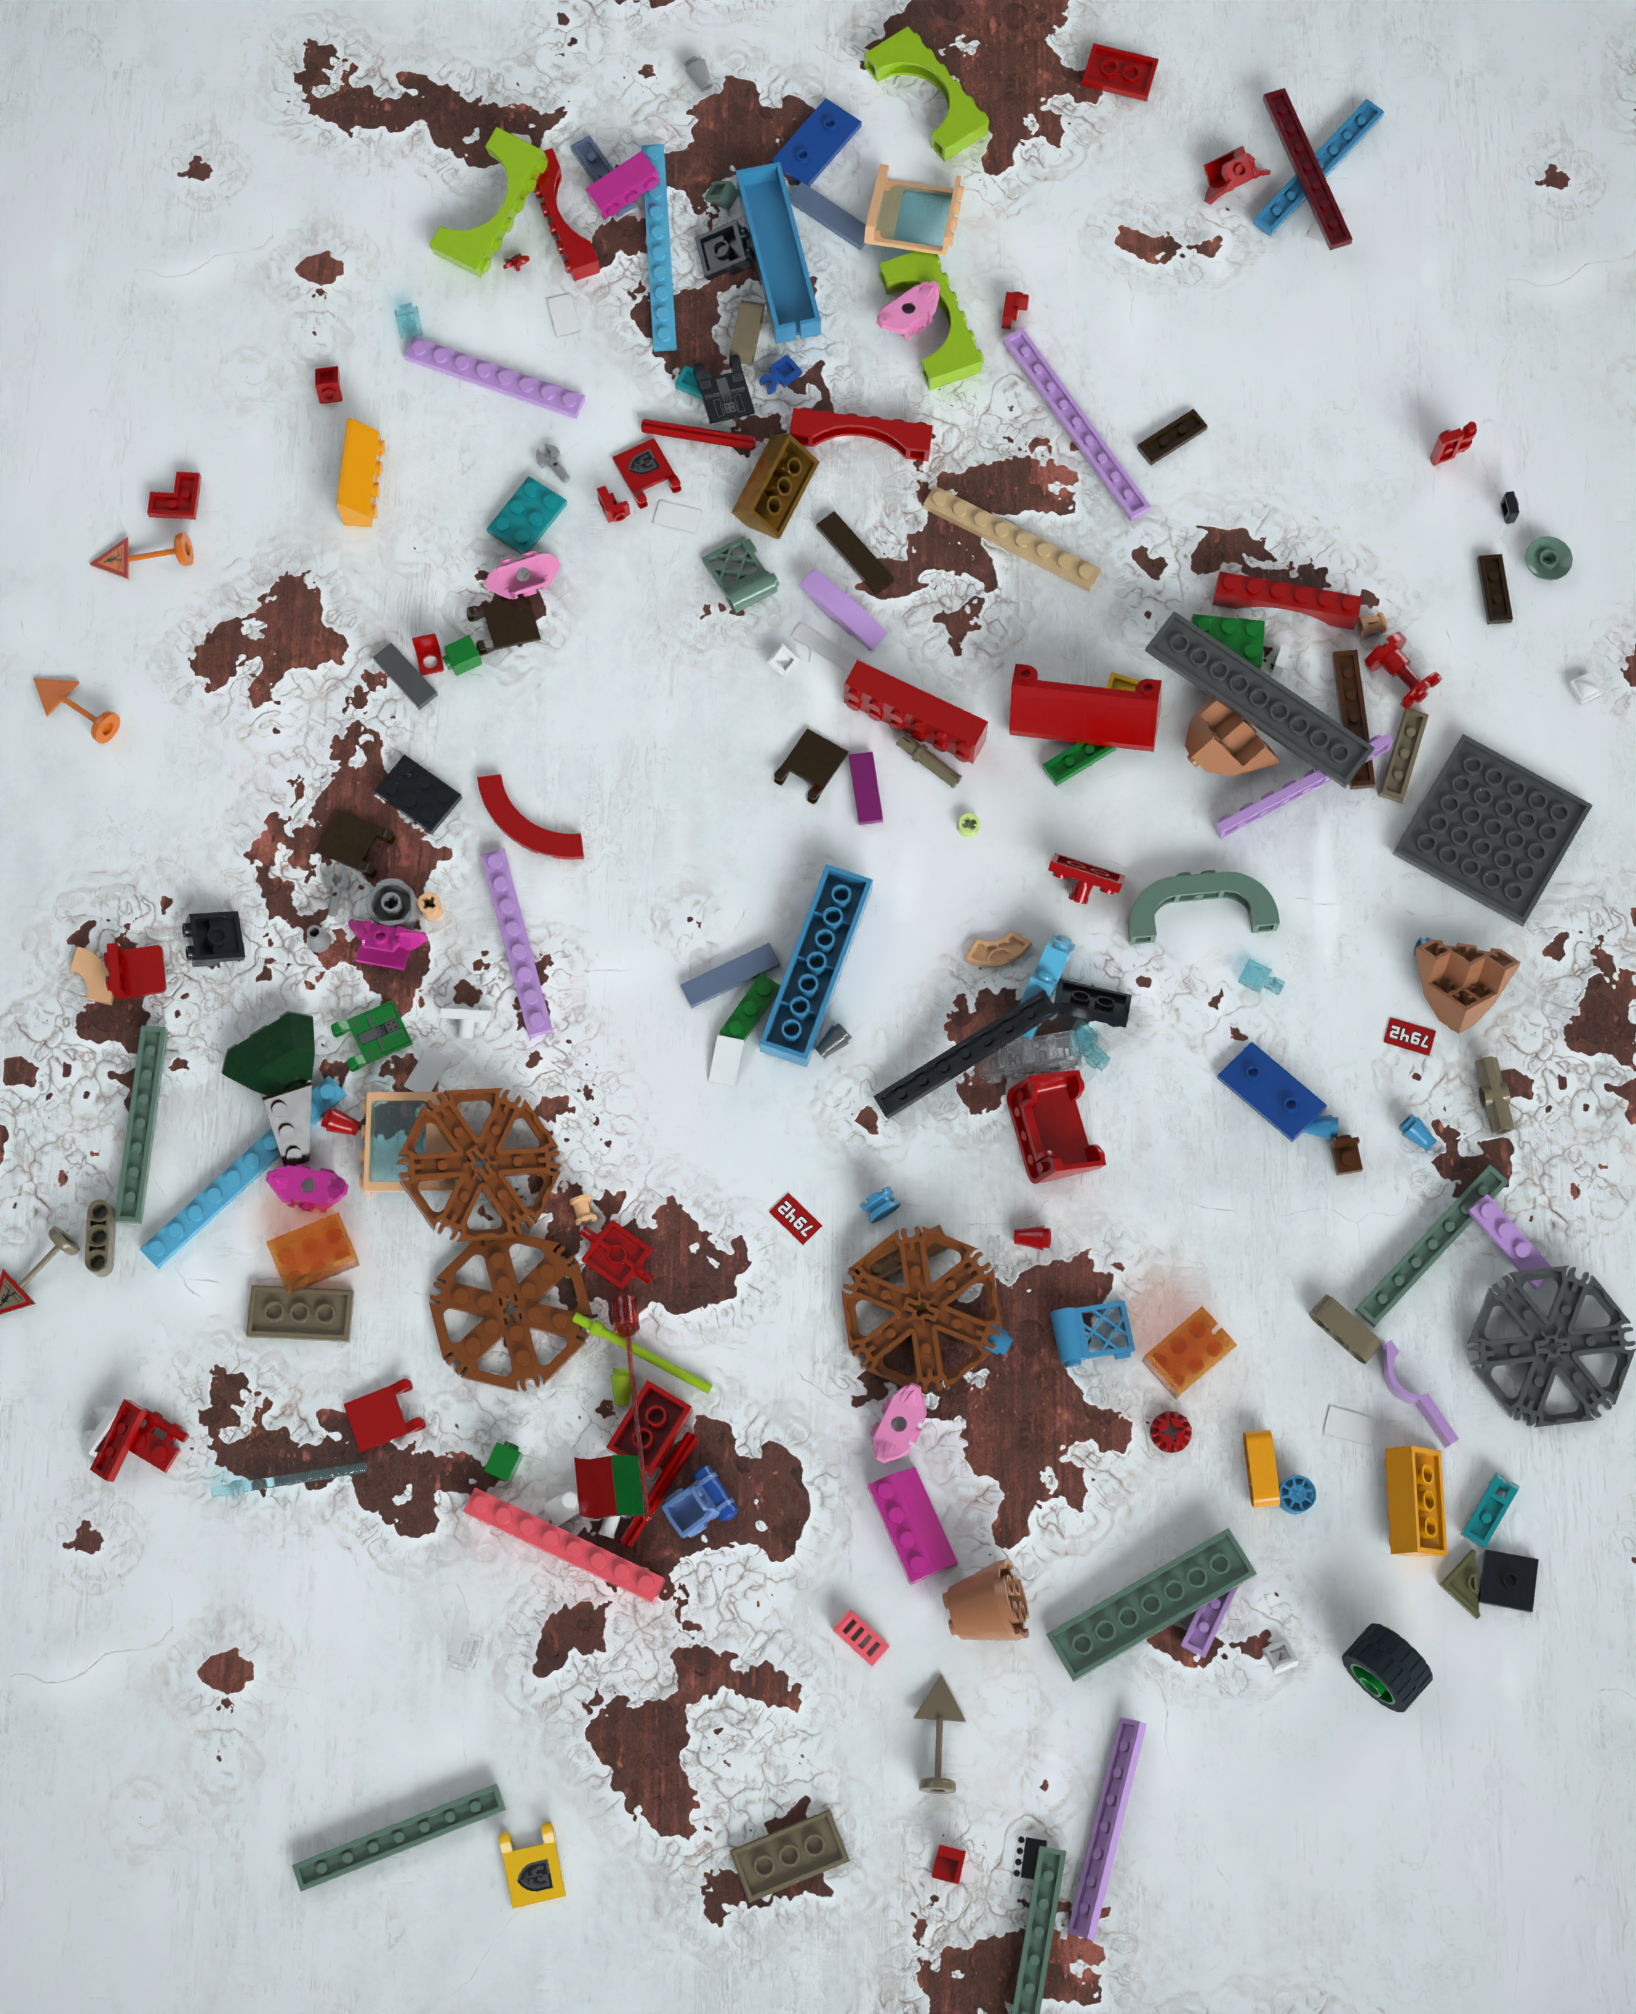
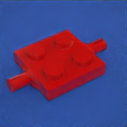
M611 1220L607 1227L598 1234L586 1225L579 1234L591 1242L589 1250L582 1257L581 1261L619 1290L623 1291L627 1284L636 1276L648 1285L651 1283V1280L653 1281L655 1276L643 1268L653 1249L614 1220Z

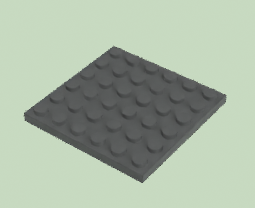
M1463 734L1392 854L1523 927L1593 805Z

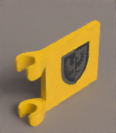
M551 1822L541 1825L544 1844L513 1851L511 1834L509 1832L501 1833L498 1837L512 1908L566 1896L554 1828Z

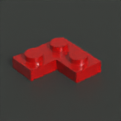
M176 472L174 493L150 492L148 516L153 518L196 520L202 479L200 473Z

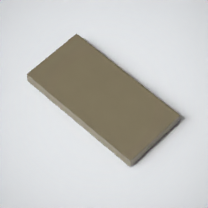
M251 1285L246 1336L250 1338L350 1342L355 1292L354 1290Z
M830 1809L729 1850L749 1903L850 1861Z

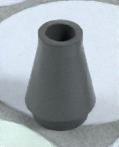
M838 1023L835 1027L831 1026L815 1049L825 1059L848 1045V1041L852 1037Z

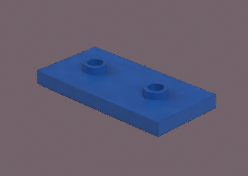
M825 98L771 160V163L780 162L783 174L798 184L803 182L810 187L861 128L862 121Z
M1253 1042L1217 1075L1218 1080L1291 1142L1299 1137L1327 1109V1105Z

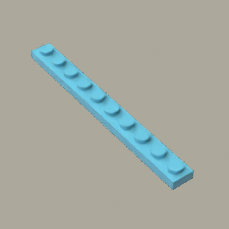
M664 144L641 145V151H643L655 167L660 182L654 189L644 193L654 352L677 350Z
M330 1076L312 1090L311 1128L324 1117L327 1108L333 1109L347 1096L344 1090ZM272 1128L140 1248L158 1269L281 1157Z

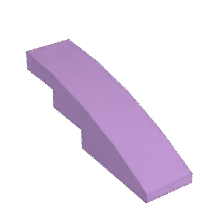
M815 568L798 585L830 619L834 618L849 635L853 634L869 651L888 634L860 605Z

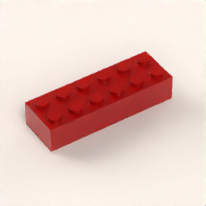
M859 660L856 661L844 683V703H846L847 707L854 711L860 710L865 712L875 721L881 720L886 722L896 731H905L919 742L926 741L940 752L947 751L961 762L966 763L968 761L973 764L986 741L988 721Z

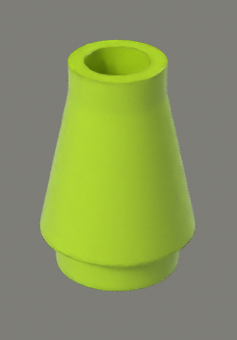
M613 1368V1375H610L614 1398L613 1405L629 1406L636 1378L634 1370Z

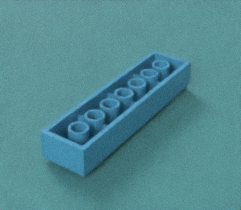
M826 864L759 1043L760 1052L804 1067L808 1066L872 892L873 879Z

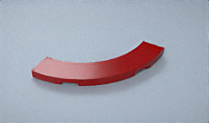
M501 774L477 777L479 791L488 813L495 824L511 840L534 853L552 856L556 859H584L581 833H558L533 824L521 815L509 800L503 786Z

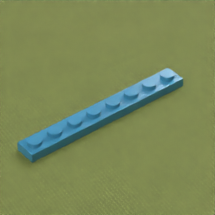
M1368 99L1357 108L1315 153L1325 178L1383 117L1385 111ZM1296 174L1253 220V225L1270 237L1306 199Z

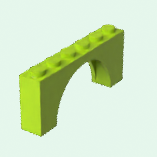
M908 26L864 53V67L877 83L892 76H915L930 82L942 93L948 105V114L943 123L931 133V147L944 162L988 134L989 119L985 112L980 111L976 107L973 98L964 93L960 83L956 79L953 80L945 65L940 64L936 60L933 51L930 48H926L920 36L916 32L913 33Z
M498 127L495 128L485 147L489 155L500 162L507 173L508 189L503 205L493 218L473 229L451 230L439 226L429 244L435 255L480 278L484 272L489 270L492 257L495 252L497 253L501 249L504 236L513 228L517 213L523 210L525 199L529 193L534 191L537 178L540 173L542 174L546 170L548 159L543 150Z
M914 251L879 263V278L886 294L906 292L923 282L936 281L940 286L937 305L944 312L950 331L943 345L935 353L921 360V373L930 391L981 373L984 357L980 349L977 350L974 344L975 336L973 331L968 330L966 326L965 313L963 310L960 311L957 306L958 299L954 291L951 292L949 288L948 275L946 272L942 273L939 255Z

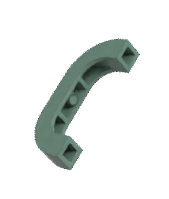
M1206 870L1201 872V874L1191 875L1189 872H1183L1152 883L1139 895L1129 918L1130 945L1154 943L1157 936L1155 914L1161 907L1170 903L1221 898L1235 900L1247 910L1252 933L1276 931L1280 924L1278 909L1269 891L1260 882L1245 874L1215 872V870Z

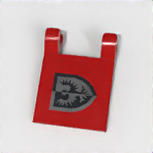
M654 438L612 457L639 509L648 506L647 497L643 490L667 480L673 493L682 490L679 478L673 472Z

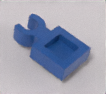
M786 354L769 367L770 375H763L759 380V385L763 386L765 383H770L771 386L767 388V393L769 395L773 394L777 389V385L781 384L785 388L802 375V370Z

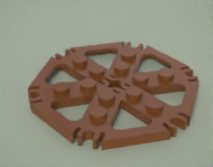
M502 1088L445 1090L443 1094L439 1093L437 1098L440 1101V1105L436 1106L431 1100H428L426 1107L425 1104L422 1106L398 1157L407 1158L399 1159L397 1165H406L408 1168L407 1172H400L398 1178L406 1179L409 1177V1180H400V1184L433 1231L438 1222L441 1224L437 1229V1234L440 1235L446 1227L451 1229L450 1240H453L458 1232H460V1235L456 1242L512 1239L520 1236L523 1232L519 1224L525 1223L530 1229L534 1226L533 1222L534 1224L537 1223L561 1172H553L558 1170L561 1164H553L550 1160L551 1157L558 1156L560 1151L552 1150L549 1152L548 1150L557 1149L558 1145L525 1099L520 1108L518 1105L521 1101V1096L518 1095L515 1102L508 1101L507 1095L509 1090L504 1091L501 1098H499V1094ZM486 1101L490 1104V1114L478 1137L457 1109V1105L460 1102ZM517 1119L524 1120L539 1141L537 1148L501 1150L514 1121ZM432 1123L436 1125L454 1152L418 1154L415 1151V1144L424 1126ZM476 1158L479 1161H485L483 1166L485 1170H482L480 1167L477 1169L474 1167ZM538 1175L542 1178V1187L532 1206L526 1207L505 1176ZM458 1179L444 1209L440 1212L433 1211L418 1190V1185L422 1181ZM481 1191L501 1218L502 1224L497 1229L472 1230L467 1225V1220Z
M916 1226L913 1237L909 1238L907 1230L903 1228L901 1229V1237L903 1239L900 1240L899 1230H896L851 1266L860 1271L859 1274L854 1271H848V1274L855 1278V1283L851 1286L843 1284V1287L852 1291V1294H847L844 1291L841 1292L849 1350L859 1345L860 1348H856L852 1355L856 1357L859 1353H864L866 1356L865 1361L860 1366L866 1367L873 1362L865 1371L901 1386H907L911 1382L920 1386V1383L923 1382V1392L929 1393L928 1385L930 1382H935L937 1391H942L943 1384L941 1380L943 1379L945 1390H947L990 1356L993 1352L984 1349V1346L996 1348L997 1345L990 1343L989 1336L991 1334L1001 1336V1332L997 1329H992V1325L999 1326L1002 1329L1003 1327L994 1268L989 1273L984 1274V1271L990 1269L991 1263L988 1262L984 1266H979L978 1259L984 1254L977 1252L972 1258V1253L978 1248L923 1226V1237H921V1229ZM938 1243L959 1252L961 1261L932 1284L927 1249L930 1244ZM892 1249L900 1251L905 1288L875 1277L871 1273L872 1265ZM982 1283L986 1287L989 1305V1315L987 1318L978 1319L948 1306L975 1284ZM865 1300L895 1313L869 1335L863 1336L860 1334L856 1315V1304L859 1301ZM924 1302L926 1303L925 1308L934 1313V1316L927 1313L919 1317L917 1316L918 1311L914 1307L909 1306V1304L916 1306L922 1305ZM931 1304L938 1306V1308L932 1307ZM925 1319L931 1320L932 1323L925 1321ZM938 1331L968 1342L974 1347L973 1355L953 1371H948L943 1366ZM912 1335L917 1372L914 1376L908 1377L887 1368L883 1360L889 1352Z
M525 1234L512 1239H496L493 1242L483 1240L485 1244L483 1246L480 1241H473L436 1277L437 1280L445 1281V1284L438 1281L433 1284L434 1287L442 1289L441 1294L438 1296L430 1295L432 1301L440 1302V1304L429 1302L443 1360L453 1353L446 1363L450 1366L454 1361H459L460 1367L455 1371L458 1375L468 1368L465 1374L461 1376L464 1379L519 1392L517 1388L518 1381L525 1392L527 1391L526 1382L534 1380L536 1387L539 1388L540 1380L538 1376L541 1375L543 1385H545L587 1343L577 1339V1337L579 1336L582 1339L589 1338V1334L581 1332L582 1326L572 1321L576 1312L593 1318L578 1260L573 1266L568 1267L575 1262V1257L572 1255L569 1259L563 1260L561 1256L566 1251L564 1246L560 1247L555 1253V1250L561 1246L560 1243ZM521 1244L542 1250L544 1252L543 1260L518 1284L509 1252L511 1246ZM481 1255L485 1260L492 1291L456 1282L455 1275L473 1256ZM563 1277L572 1279L578 1300L576 1309L569 1311L538 1303ZM507 1298H509L513 1307H518V1310L514 1311L515 1323H513L512 1317L508 1313L504 1314L509 1305ZM452 1309L484 1317L460 1342L453 1343L449 1340L444 1321L446 1310ZM530 1329L565 1337L567 1345L549 1364L541 1365L536 1356ZM505 1337L512 1372L508 1376H500L479 1370L477 1363Z

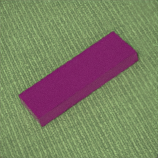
M873 752L849 755V764L859 825L883 822Z

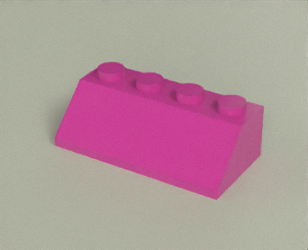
M915 1467L891 1474L868 1484V1491L910 1585L958 1564Z

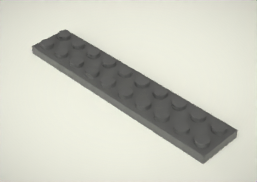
M1175 611L1145 648V652L1343 788L1347 787L1374 751L1375 747Z

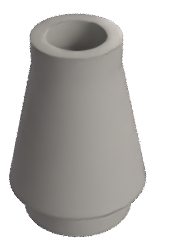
M700 55L688 59L685 63L686 73L700 87L702 92L712 88L713 83L705 59H702Z
M317 925L310 926L307 929L308 948L317 953L326 951L331 944L330 934Z

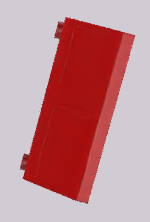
M1015 664L1011 686L1009 735L1154 752L1161 712L1162 680L1144 679L1137 683L1135 691L1042 681L1038 680V673L1034 667Z

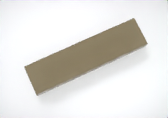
M1409 708L1404 710L1379 797L1403 803L1429 714Z

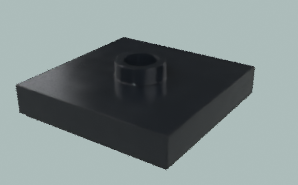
M1484 1550L1479 1603L1533 1612L1539 1559Z

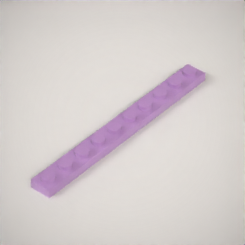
M1021 328L1003 338V344L1129 521L1131 522L1149 512L1151 505L1025 330Z

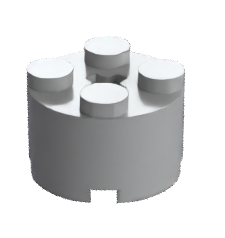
M395 878L381 880L367 894L366 908L373 923L392 927L401 926L410 930L415 927L420 912L418 901L411 887L402 880Z

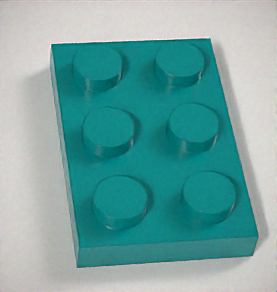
M528 476L487 527V532L522 555L532 550L567 506V500Z

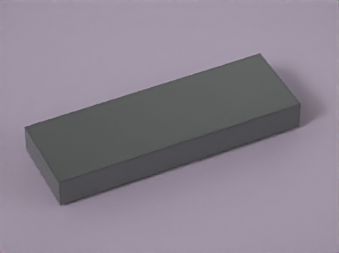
M392 643L373 657L379 667L419 710L438 696L435 689Z

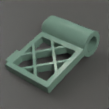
M744 537L702 557L703 564L723 592L730 608L735 614L778 592L777 586H779L776 575L774 573L770 574L764 569L754 554L757 551L750 539L745 540ZM740 546L745 550L743 557L732 556L733 550ZM717 558L725 560L723 568L713 567L710 562ZM729 561L741 563L739 571L728 570ZM745 564L753 565L757 568V571L752 574L743 573ZM724 576L736 577V580L726 587L723 583Z

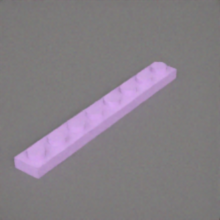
M414 336L404 355L405 360L574 419L578 418L585 402V395Z
M1389 733L1382 737L1381 735L1374 736L1367 742L1375 748L1365 763L1391 749L1393 740ZM1316 768L1304 774V778L1299 781L1291 780L1282 786L1283 789L1276 793L1274 791L1268 792L1261 797V801L1255 804L1252 802L1247 803L1239 809L1240 812L1221 817L1218 820L1219 823H1217L1215 831L1219 838L1222 839L1332 781V779Z
M500 849L481 854L528 1037L533 1038L553 1032L505 850Z
M1122 1717L1119 1719L1067 1930L1069 1934L1093 1941L1147 1725L1141 1721Z

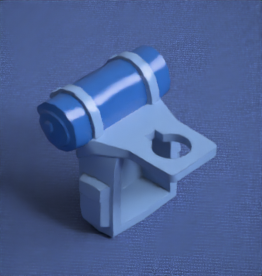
M709 1465L698 1468L692 1476L694 1482L686 1489L679 1488L675 1490L674 1493L665 1499V1504L662 1505V1509L669 1522L682 1538L696 1536L708 1527L707 1523L717 1517L721 1522L729 1521L739 1511L734 1499L730 1497L718 1479V1475L716 1472H713Z

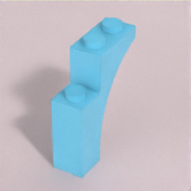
M1058 935V937L1052 936L1045 946L1020 1004L1042 990H1045L1051 999L1076 947L1075 944L1071 943L1072 940L1063 935ZM1039 1025L1023 1034L1022 1037L1032 1040Z

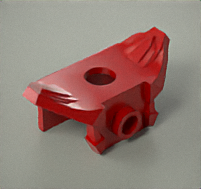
M1240 146L1203 165L1209 183L1204 202L1211 205L1223 194L1234 190V188L1259 176L1270 175L1271 170L1255 167V158L1245 152L1244 146Z

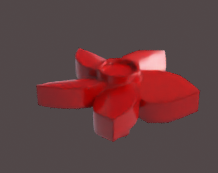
M519 253L511 259H504L506 264L503 265V268L507 269L514 266L516 271H520V266L530 260L529 256H522Z

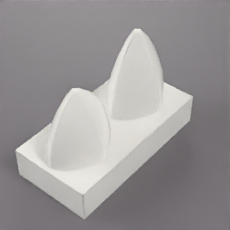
M112 1405L111 1407L95 1408V1417L99 1425L95 1430H88L82 1433L84 1444L82 1450L93 1457H96L119 1410L117 1407Z

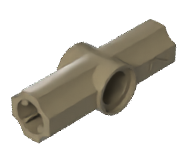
M1490 1056L1476 1060L1474 1064L1480 1084L1479 1099L1481 1106L1484 1109L1486 1108L1492 1134L1500 1135L1513 1131L1515 1127L1509 1107L1510 1092L1507 1084L1503 1083L1497 1057Z

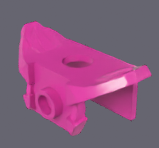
M354 919L348 921L350 929L361 941L356 962L404 970L410 951L427 941L425 932L410 930L401 926L392 927L375 924L372 921Z
M303 1164L277 1167L273 1171H268L266 1182L282 1202L287 1203V1206L291 1208L298 1205L300 1210L313 1212L315 1208L319 1209L321 1213H326L328 1208L347 1195L349 1187L345 1180L339 1177L335 1171L321 1168L320 1171L313 1170L311 1167ZM305 1179H313L316 1184L314 1190L309 1193L301 1189V1183Z

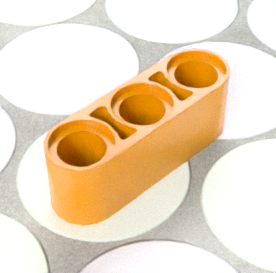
M1271 1430L1244 1432L1243 1445L1251 1505L1253 1508L1279 1506L1280 1492Z

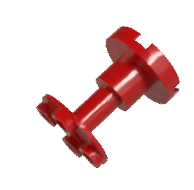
M1398 631L1387 638V643L1382 646L1379 644L1365 659L1364 665L1371 672L1383 667L1392 678L1398 676L1411 690L1400 703L1406 710L1415 701L1420 703L1428 696L1427 690L1430 687H1435L1442 680V677L1437 672H1434L1421 680L1408 666L1411 661L1401 651L1407 639Z

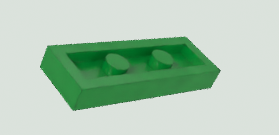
M1077 743L1042 764V769L1057 787L1115 751L1116 747Z
M760 973L720 1030L719 1035L741 1039L745 1042L778 995L780 985Z

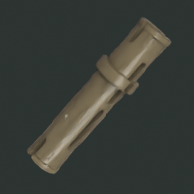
M906 732L903 733V738L900 737L896 745L911 755L914 762H920L951 786L952 789L955 788V784L960 782L962 776L929 752L927 746L924 744L920 745L908 736Z

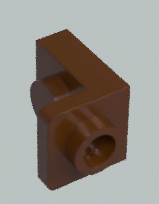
M1342 1135L1337 1137L1330 1146L1336 1176L1357 1173L1363 1170L1358 1149L1359 1137L1352 1138L1351 1135Z

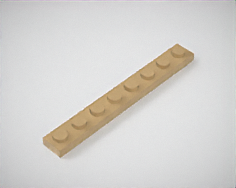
M935 485L923 503V509L1089 592L1101 573V568Z

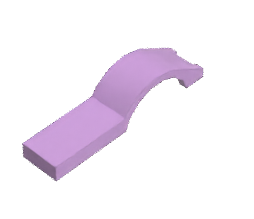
M1392 1340L1381 1347L1384 1380L1389 1391L1397 1399L1409 1404H1415L1445 1448L1459 1438L1429 1394L1417 1395L1409 1393L1400 1386L1395 1379L1393 1370L1394 1361L1399 1350Z

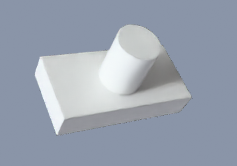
M441 1008L440 1018L459 1019L458 1038L473 1039L474 1021H494V1011Z
M577 1483L543 1505L544 1510L557 1527H561L579 1515Z

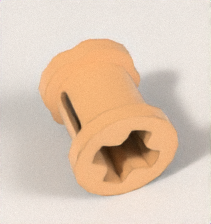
M1383 612L1367 618L1359 617L1357 628L1361 638L1371 633H1386L1387 623Z
M427 892L420 896L418 906L422 916L428 921L439 919L443 914L439 897L432 892ZM427 905H435L433 909L431 907L426 908Z
M591 1194L576 1196L569 1200L570 1205L574 1206L577 1218L575 1220L576 1226L587 1225L597 1221V1215L593 1213L590 1202L592 1200Z

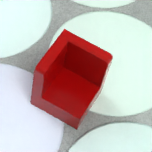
M938 1845L932 1877L959 1884L966 1851Z

